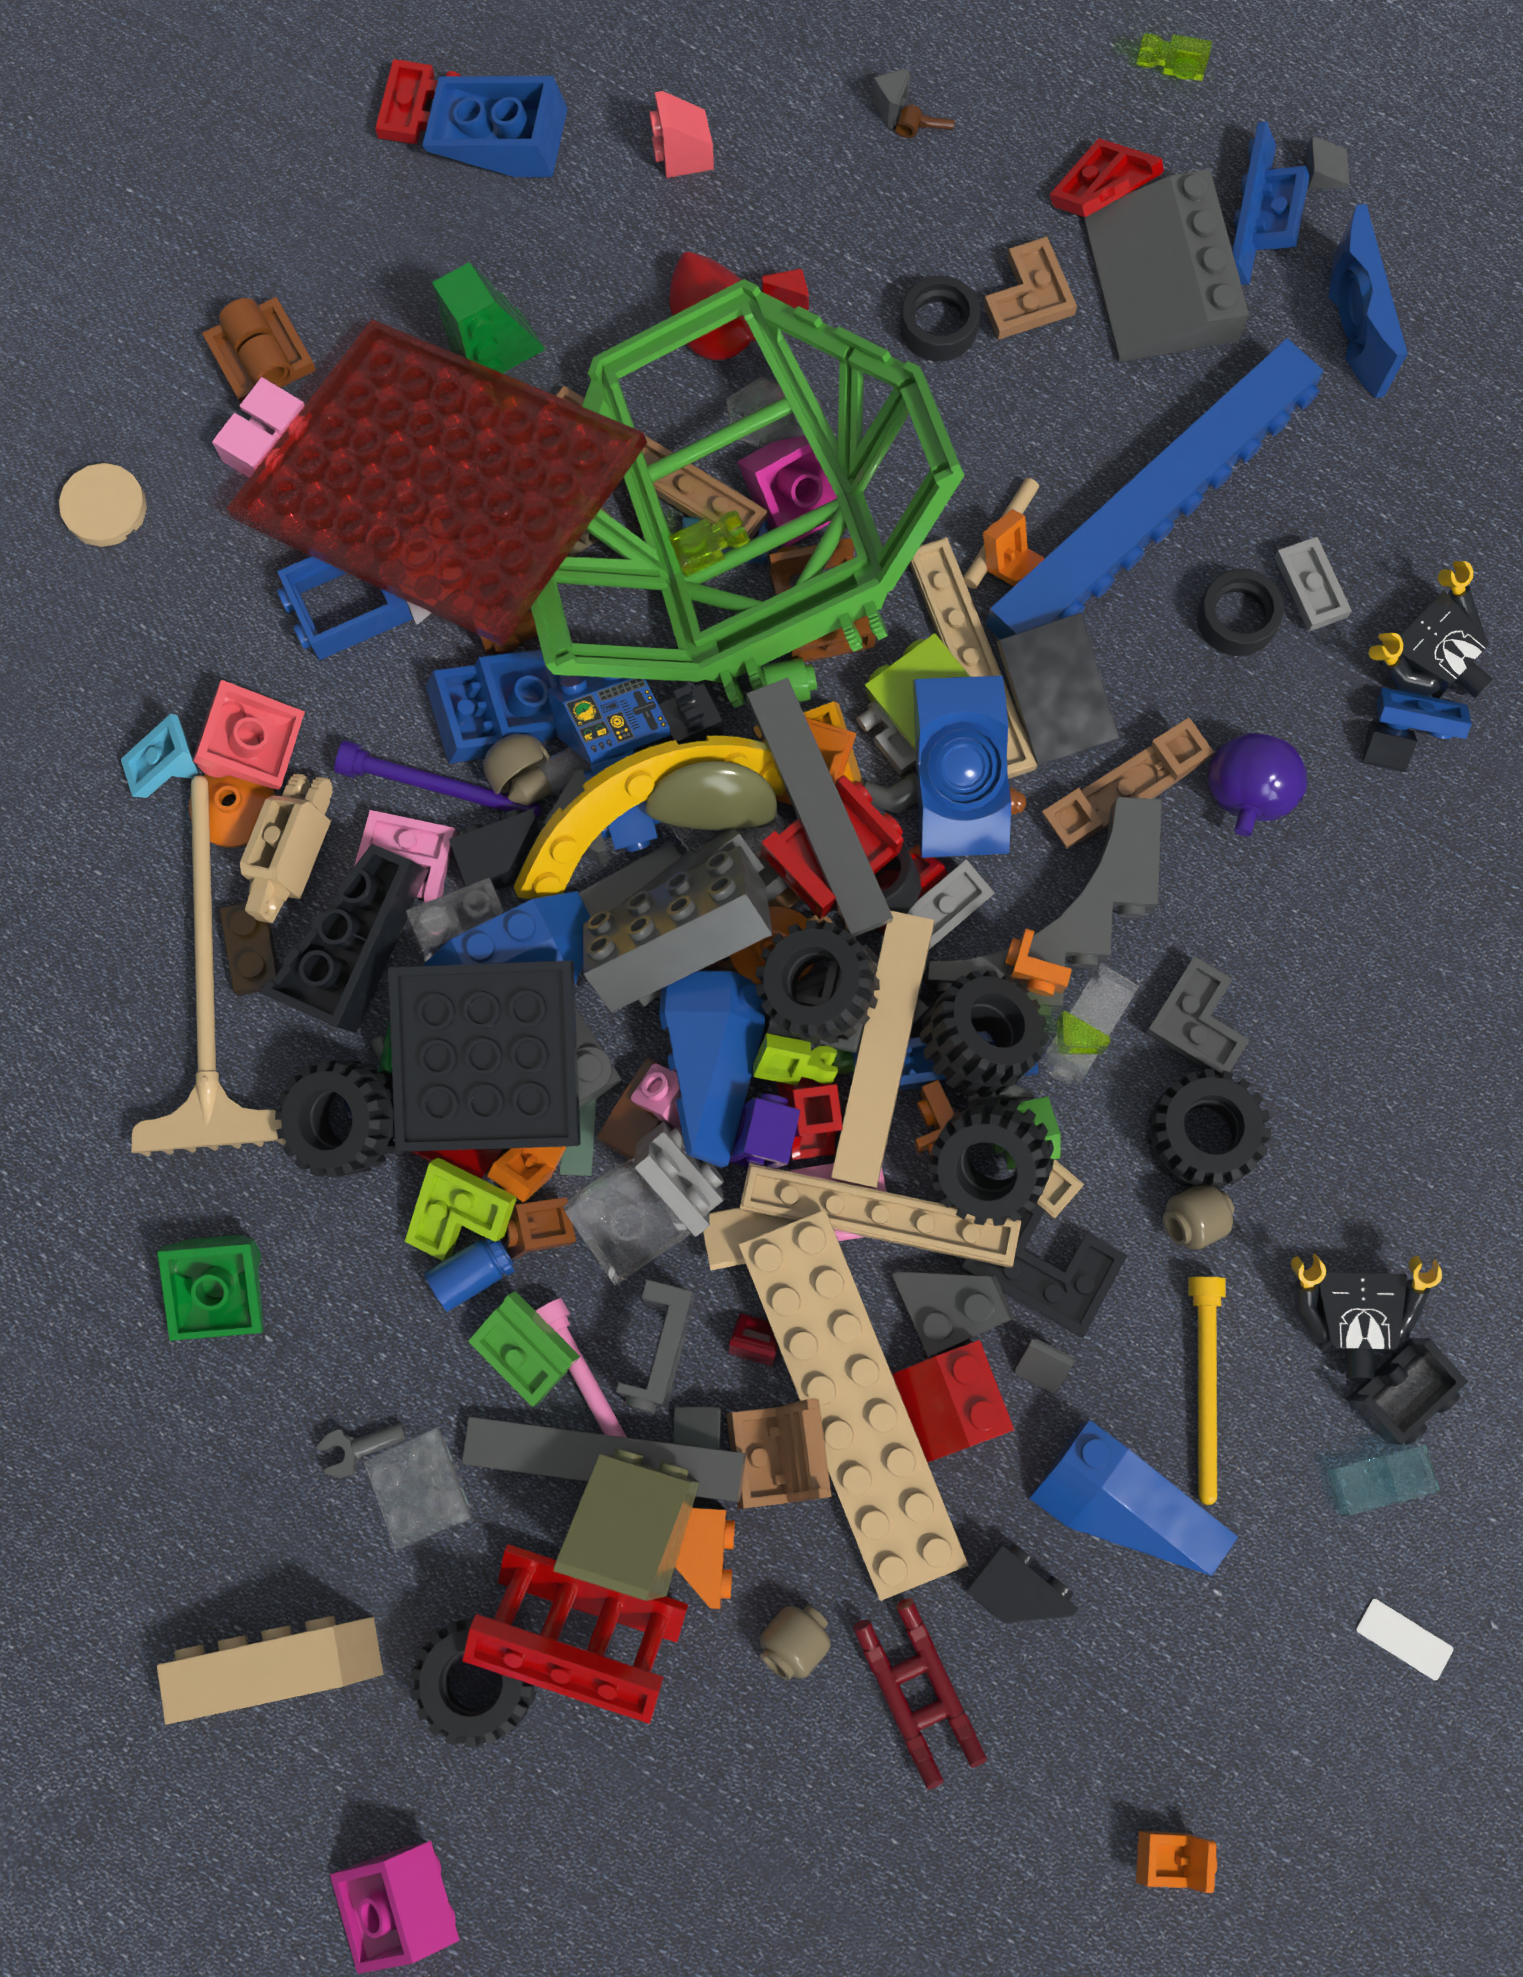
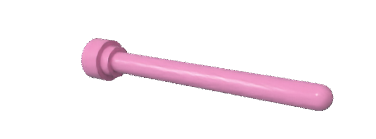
M558 1298L536 1310L544 1321L580 1356L569 1368V1371L603 1434L627 1438L567 1328L571 1325L567 1318L570 1312L563 1299Z

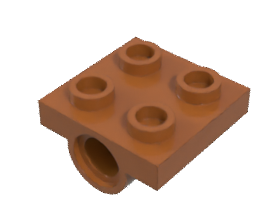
M277 297L260 305H257L256 301L250 298L237 299L222 309L219 315V325L202 333L240 404L261 377L282 388L316 371L310 355Z

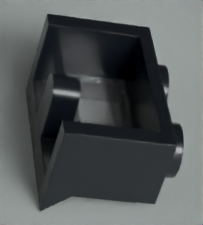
M1410 1338L1375 1371V1379L1365 1380L1345 1400L1360 1411L1387 1443L1408 1445L1425 1433L1427 1430L1425 1423L1436 1412L1443 1413L1459 1400L1460 1394L1458 1391L1468 1381L1430 1338Z

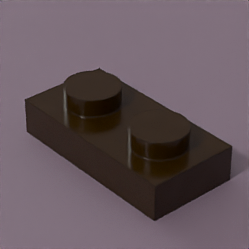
M247 903L220 908L233 992L237 996L259 992L268 980H273L279 972L271 923L254 919L252 915L245 911Z

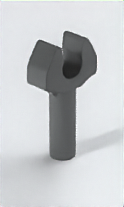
M402 1422L357 1439L347 1436L344 1430L337 1429L328 1433L318 1444L317 1450L327 1451L337 1446L343 1448L345 1452L344 1460L339 1464L324 1469V1473L346 1478L357 1474V1464L362 1456L408 1439Z

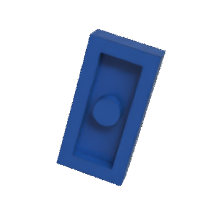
M1381 687L1376 702L1379 722H1383L1396 730L1413 728L1427 731L1432 736L1441 739H1450L1452 736L1466 739L1472 725L1467 704Z

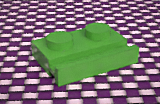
M516 1291L507 1295L500 1307L494 1310L468 1341L532 1407L544 1399L568 1372L573 1363L580 1358L576 1351Z

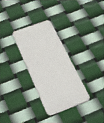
M1377 1599L1371 1601L1357 1627L1358 1633L1433 1680H1438L1453 1652L1452 1646Z

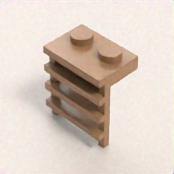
M805 1399L776 1408L726 1414L731 1452L746 1453L740 1502H737L738 1509L831 1497L819 1399Z

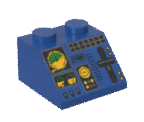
M570 676L563 679L559 686L547 690L558 738L590 764L671 735L670 727L646 679Z

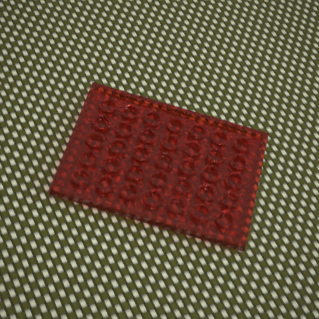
M371 319L226 509L234 520L503 646L647 445L644 432Z

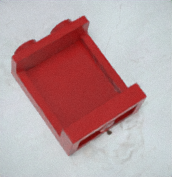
M842 775L836 780L835 786L875 874L901 852L904 841L901 836L903 831L888 813L881 815L871 804L873 799L860 782L854 781L852 783L845 775ZM799 819L781 834L774 831L762 841L761 856L820 920L836 908V896L830 891Z

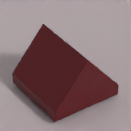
M739 1314L730 1340L728 1354L773 1367L778 1343L769 1321Z

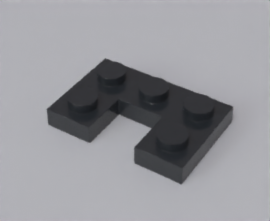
M1035 1205L1031 1211L1026 1209L1023 1217L1018 1219L1021 1221L1012 1268L965 1259L960 1270L969 1275H995L1005 1295L1083 1338L1127 1255L1085 1233L1065 1271L1057 1269L1024 1250L1045 1212V1209Z

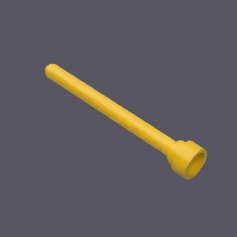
M1188 1277V1296L1193 1297V1306H1198V1498L1204 1505H1212L1217 1500L1216 1307H1221V1298L1226 1297V1278Z

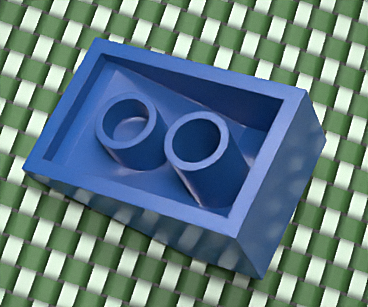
M439 76L422 146L427 152L512 177H553L568 108L553 76Z

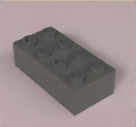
M741 846L728 852H718L711 856L706 863L689 871H680L672 875L667 882L649 891H640L631 896L627 902L609 911H599L587 922L583 923V974L609 1010L614 1012L772 935L766 885Z

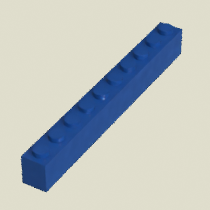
M1286 338L990 608L986 626L999 639L1083 612L1085 609L1083 604L1094 595L1096 598H1100L1108 591L1115 581L1113 577L1122 568L1129 571L1140 561L1145 554L1143 549L1152 540L1158 544L1171 532L1175 525L1173 521L1182 513L1186 517L1193 513L1204 499L1202 494L1211 486L1215 490L1220 488L1233 473L1231 468L1240 459L1244 463L1248 462L1261 448L1262 443L1260 441L1269 433L1272 436H1276L1290 421V413L1297 407L1304 410L1313 402L1320 392L1317 385L1324 370Z

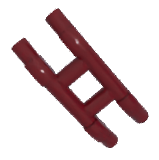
M907 1598L900 1601L896 1605V1609L917 1653L916 1655L891 1667L869 1619L857 1622L853 1626V1630L926 1789L930 1790L941 1785L944 1779L921 1730L947 1718L971 1768L980 1766L988 1758L957 1696L914 1600ZM926 1672L938 1700L912 1712L900 1685Z

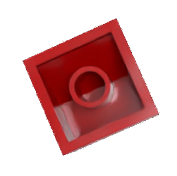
M980 1340L937 1355L892 1374L927 1462L1014 1431Z

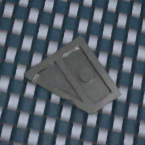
M900 1271L892 1274L928 1357L1015 1319L995 1275H961L955 1273H921Z

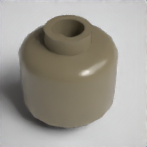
M1208 1184L1193 1185L1173 1195L1168 1200L1166 1211L1163 1215V1224L1167 1234L1176 1244L1183 1245L1191 1250H1200L1225 1238L1231 1232L1234 1205L1230 1197L1224 1191H1219L1215 1186H1209Z
M808 1605L803 1610L794 1606L783 1607L760 1635V1645L763 1649L760 1654L762 1661L776 1675L786 1681H789L792 1677L798 1679L807 1678L830 1649L831 1641L824 1630L828 1625L826 1619L817 1610Z

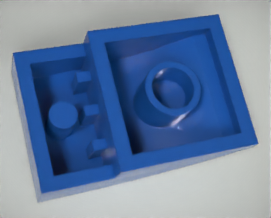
M542 650L479 657L475 665L433 670L426 684V690L448 763L452 764L485 758L488 750L499 739L514 733L532 735L541 743L557 738L547 690L559 686L560 682L569 676L553 675L545 666Z

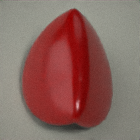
M684 252L679 258L671 278L669 293L671 316L742 279L709 257L694 252ZM741 315L687 343L686 346L694 353L706 359L726 360L742 352L751 341H756L746 319Z

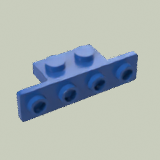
M1267 121L1258 122L1255 138L1250 139L1248 147L1249 170L1248 173L1243 175L1241 183L1242 206L1235 213L1236 237L1231 248L1241 285L1250 284L1256 250L1297 247L1310 177L1306 166L1272 169L1276 143Z

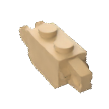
M293 774V777L291 776L290 780H288L289 783L286 785L282 797L273 795L265 799L240 861L241 874L250 881V894L245 911L252 915L254 919L273 923L288 897L301 898L331 822L325 816L333 793L332 782L328 778L316 777L313 783L310 784L308 776Z

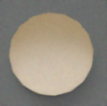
M107 463L89 465L74 473L63 486L59 499L60 516L70 532L85 544L100 547L116 545L126 540V535L130 534L133 529L137 531L142 525L147 510L145 493L134 475L121 466Z

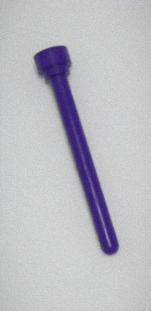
M343 740L337 752L334 770L339 775L354 778L356 775L364 776L365 773L505 812L522 809L525 812L533 809L536 818L541 814V806L537 802L530 806H524L508 799L509 794L502 792L495 794L491 789L370 756L369 751L363 750V746L358 743Z

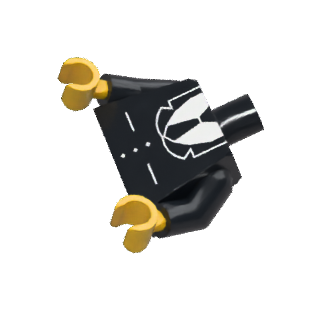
M1454 561L1455 575L1450 569H1442L1438 574V581L1444 587H1451L1449 593L1447 594L1443 591L1401 636L1392 632L1379 634L1378 638L1382 641L1383 646L1370 647L1368 653L1370 658L1380 660L1379 663L1384 667L1400 691L1441 698L1456 682L1473 698H1476L1493 680L1490 675L1474 663L1488 647L1489 643L1485 637L1470 586H1468L1473 578V568L1470 563Z
M1313 1254L1314 1261L1312 1267L1304 1270L1301 1259L1298 1256L1294 1257L1291 1260V1267L1299 1278L1295 1282V1314L1311 1339L1319 1342L1322 1351L1345 1352L1346 1379H1375L1374 1352L1397 1350L1399 1344L1407 1340L1423 1312L1430 1288L1436 1286L1442 1278V1271L1436 1259L1433 1260L1432 1268L1428 1272L1419 1273L1422 1266L1419 1256H1414L1409 1261V1269L1413 1279L1408 1281L1407 1274L1326 1272L1325 1265L1316 1254Z

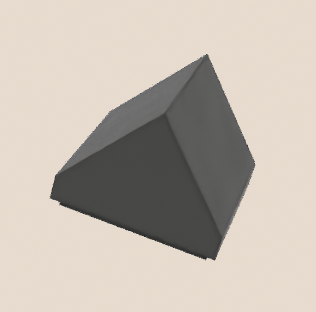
M906 69L874 77L872 104L886 126L891 129L894 126L896 127L901 111L909 97L911 74Z

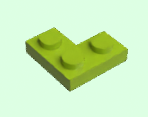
M436 1158L428 1165L404 1242L442 1261L452 1256L461 1226L497 1242L505 1235L517 1197L440 1158Z

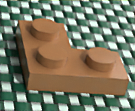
M1048 237L1010 248L1007 259L1018 286L985 296L983 304L997 339L1006 338L1075 315L1077 304Z

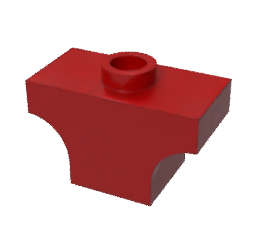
M801 1077L797 1086L777 1082L778 1095L788 1100L787 1106L800 1110L789 1160L836 1154L835 1137L838 1131L843 1130L837 1084H823L806 1077Z

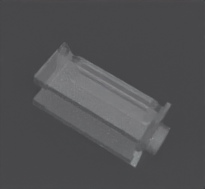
M1100 963L1040 1061L1048 1066L1046 1072L1062 1083L1069 1084L1073 1081L1079 1085L1121 1018L1139 985Z

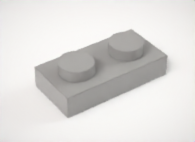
M1318 537L1277 551L1274 558L1308 632L1348 618L1352 610Z
M966 859L917 900L907 914L934 919L935 924L930 949L995 893Z

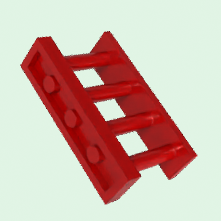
M507 1544L497 1583L508 1587L494 1619L478 1614L475 1615L469 1629L463 1662L650 1724L664 1679L663 1676L651 1673L662 1639L678 1642L689 1604L668 1596L645 1601L553 1571L556 1560ZM526 1593L553 1601L540 1635L512 1626ZM571 1608L598 1616L586 1650L558 1641ZM617 1623L644 1632L632 1666L604 1657Z

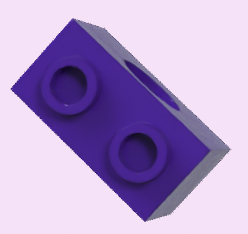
M761 1094L760 1099H751L745 1103L729 1163L746 1168L749 1167L750 1163L774 1169L787 1165L790 1159L800 1110L788 1107L787 1099L772 1094Z

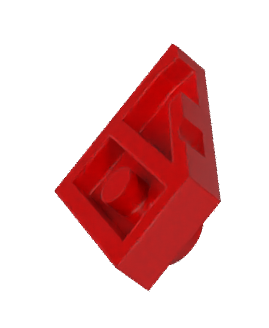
M1098 138L1050 193L1052 205L1067 212L1087 217L1160 176L1164 172L1162 158Z

